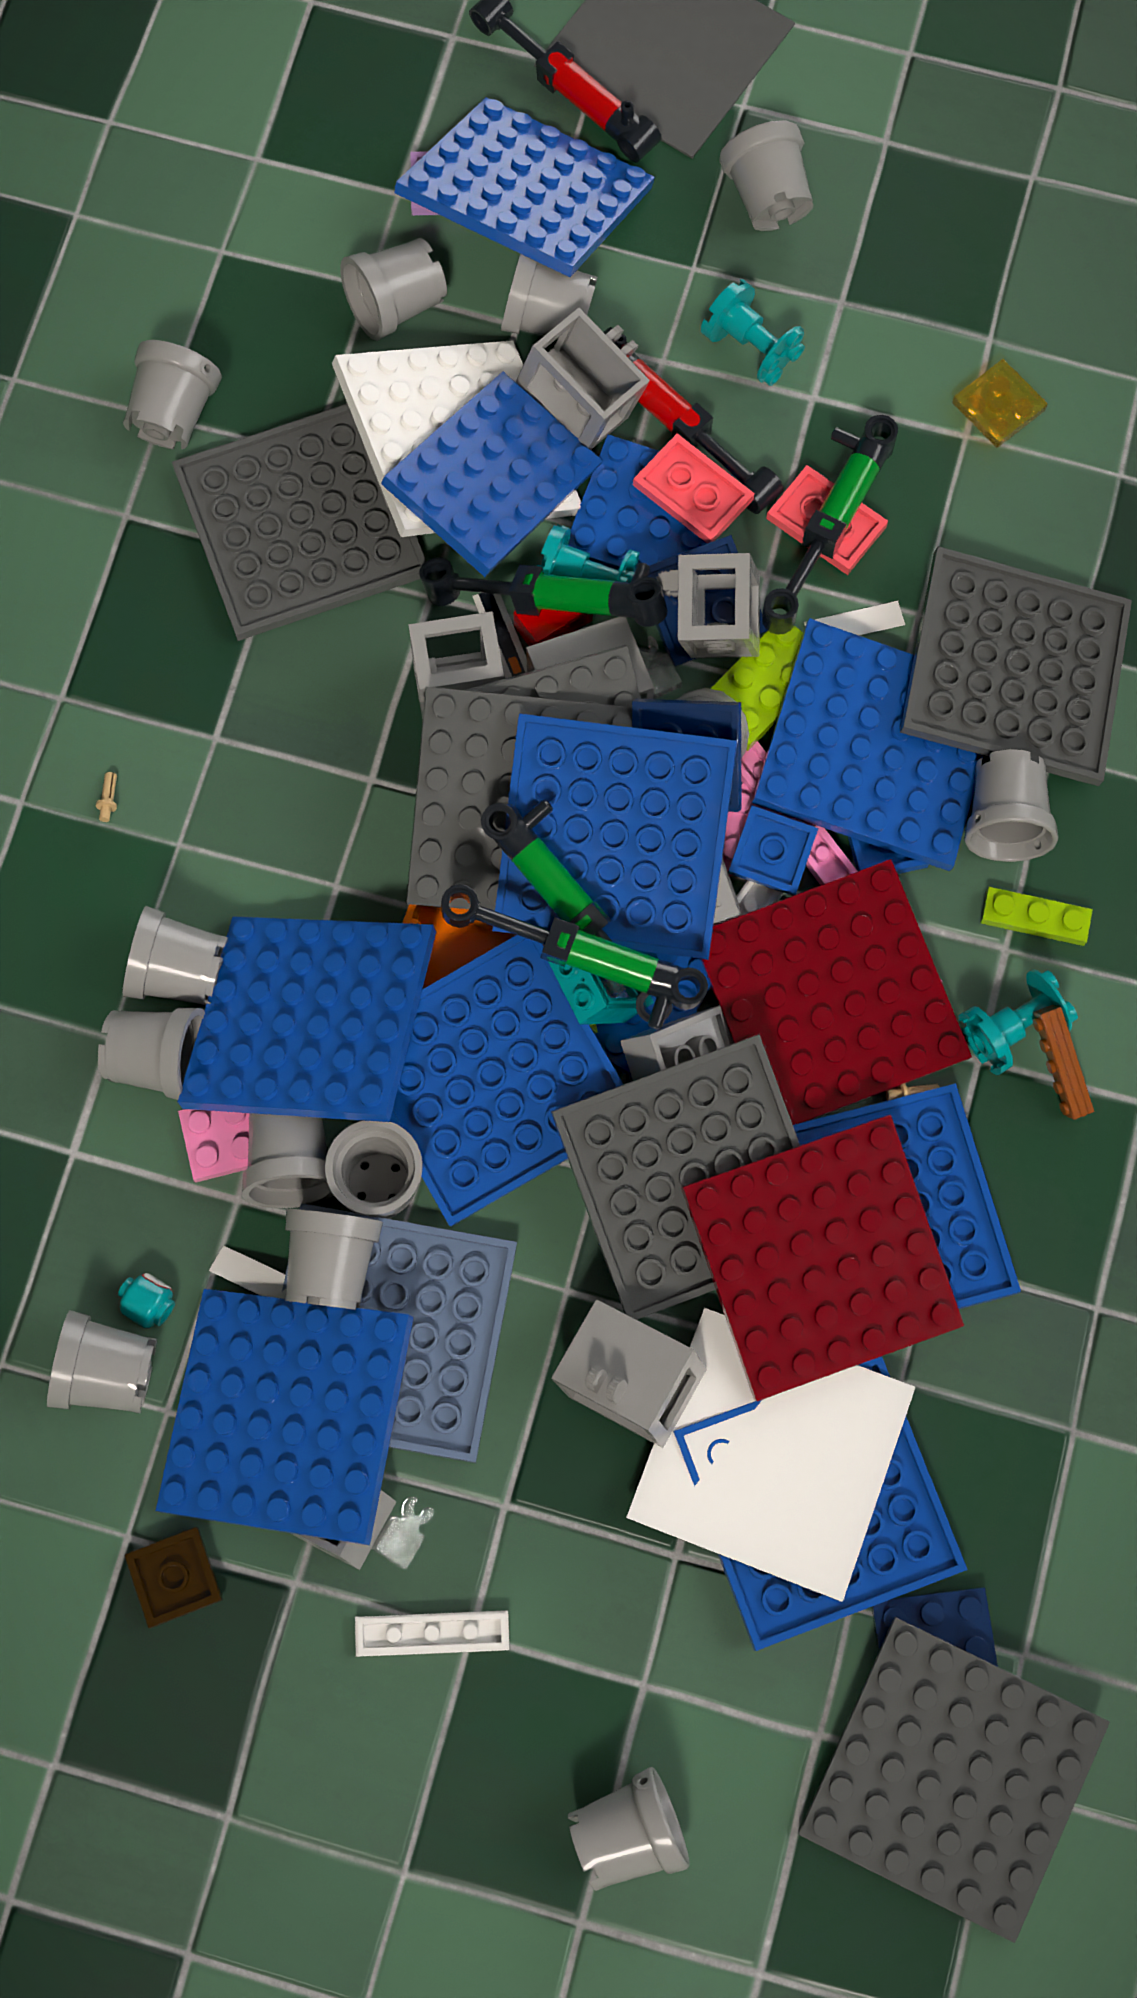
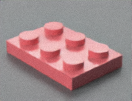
M676 434L633 479L634 487L707 544L715 541L754 500L755 494L679 434Z
M806 465L767 512L766 519L800 543H803L807 524L816 510L819 511L834 483ZM861 503L846 529L843 541L833 559L822 554L820 557L848 575L886 529L888 520Z

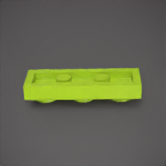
M988 887L980 923L1084 946L1088 939L1093 909Z

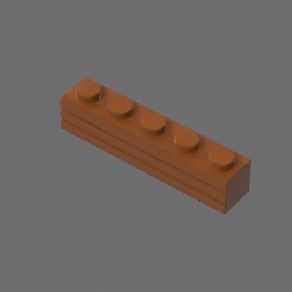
M1053 1004L1034 1011L1035 1019H1033V1025L1041 1037L1039 1043L1048 1059L1046 1061L1047 1069L1053 1074L1055 1081L1053 1082V1088L1060 1096L1061 1103H1059L1061 1112L1073 1120L1093 1113L1094 1109L1062 1008Z

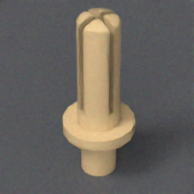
M112 772L105 773L101 800L96 802V808L100 810L99 820L102 822H109L111 812L117 809V804L113 802L117 775Z
M906 1084L898 1086V1089L887 1090L886 1098L889 1101L939 1088V1085L930 1084L907 1087Z

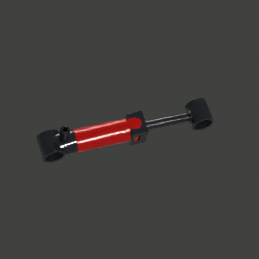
M480 0L469 10L472 22L483 34L490 36L496 30L501 29L537 60V81L551 93H554L556 90L611 136L628 159L635 163L639 162L661 141L662 137L659 129L648 117L644 115L638 117L634 113V105L630 100L621 102L575 63L574 54L562 43L557 41L546 51L509 19L514 12L509 0Z
M607 328L604 334H607L613 328ZM622 334L619 340L614 343L620 350L628 343L626 336ZM635 353L629 357L636 367L650 380L638 402L672 433V438L679 434L695 448L700 444L744 486L755 493L754 500L746 507L749 511L759 514L784 491L782 482L772 470L762 466L756 472L748 471L710 436L713 417L698 403L692 406Z

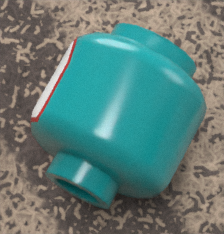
M143 1273L135 1279L129 1277L118 1291V1296L121 1297L120 1312L143 1328H151L154 1325L161 1326L175 1307V1301L172 1300L173 1291L171 1287L148 1273Z

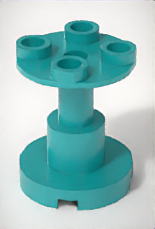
M740 279L739 286L733 282L712 303L709 310L713 315L709 322L705 319L703 320L701 333L712 342H718L728 334L742 345L750 342L766 355L758 370L757 379L761 383L766 382L769 386H772L781 377L782 369L789 361L795 362L803 353L805 346L801 341L804 336V329L801 326L793 327L780 339H777L762 326L763 317L750 307L755 296V289L745 280Z
M559 524L552 527L541 552L544 555L541 566L537 565L542 567L544 574L631 582L640 552L629 549L620 569L616 570L590 561V553L568 546L571 534L570 528Z
M1032 969L1027 972L1026 981L1032 999L1014 1011L1009 1007H1005L989 1017L979 1007L972 1006L959 1015V1021L967 1025L961 1029L967 1044L982 1064L987 1061L992 1064L989 1071L993 1074L1000 1075L1013 1066V1056L1009 1047L1026 1037L1025 1029L1033 1024V1019H1035L1034 1011L1053 1004L1060 1006L1069 1031L1072 1029V1022L1078 1019L1073 1005L1068 1001H1064L1057 990L1059 983L1049 970L1041 973L1038 970Z

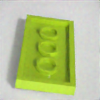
M796 626L791 631L780 635L767 631L760 638L759 657H741L711 688L724 692L736 702H741V709L746 716L749 730L747 751L777 721L803 632Z

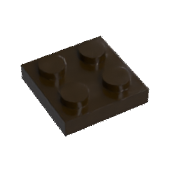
M198 1527L124 1555L147 1626L150 1629L223 1601Z

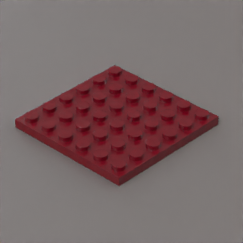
M892 859L713 926L709 960L701 959L717 1003L721 1006L734 1043L760 1034L792 1125L812 1120L972 1058Z
M891 1115L874 1119L681 1187L754 1401L763 1400L964 1326Z

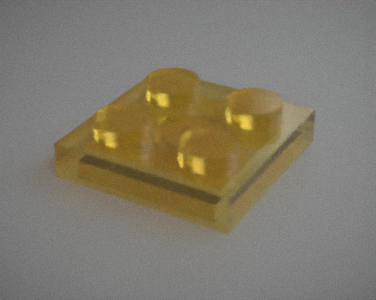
M1004 359L1000 360L955 395L952 402L996 448L1000 447L1042 414L1048 405Z

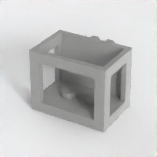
M577 308L532 346L516 383L574 434L584 447L592 450L607 435L628 419L650 380L629 359L638 348L634 340L628 342L621 350L614 344L619 340L624 331L619 325H616L607 334H604L580 308ZM558 338L554 348L547 352L545 348Z
M750 553L678 555V570H670L669 572L665 570V572L656 577L665 596L670 597L672 595L673 597H678V641L690 658L759 657L760 574ZM735 569V574L697 575L695 570ZM735 589V625H728L726 623H709L705 625V590Z
M493 612L408 624L419 702H424L425 687L466 690L504 679ZM474 630L480 631L481 652L437 659L435 657L428 658L425 638Z
M617 617L526 647L527 672L626 645L640 698L653 699L654 686L626 617Z
M596 1299L551 1379L569 1398L663 1448L707 1369L694 1349Z

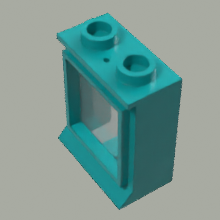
M549 962L580 1025L625 1023L638 1014L636 1011L637 998L635 997L637 992L633 988L567 964L563 967ZM650 995L646 998V1006L649 1007L654 1003Z

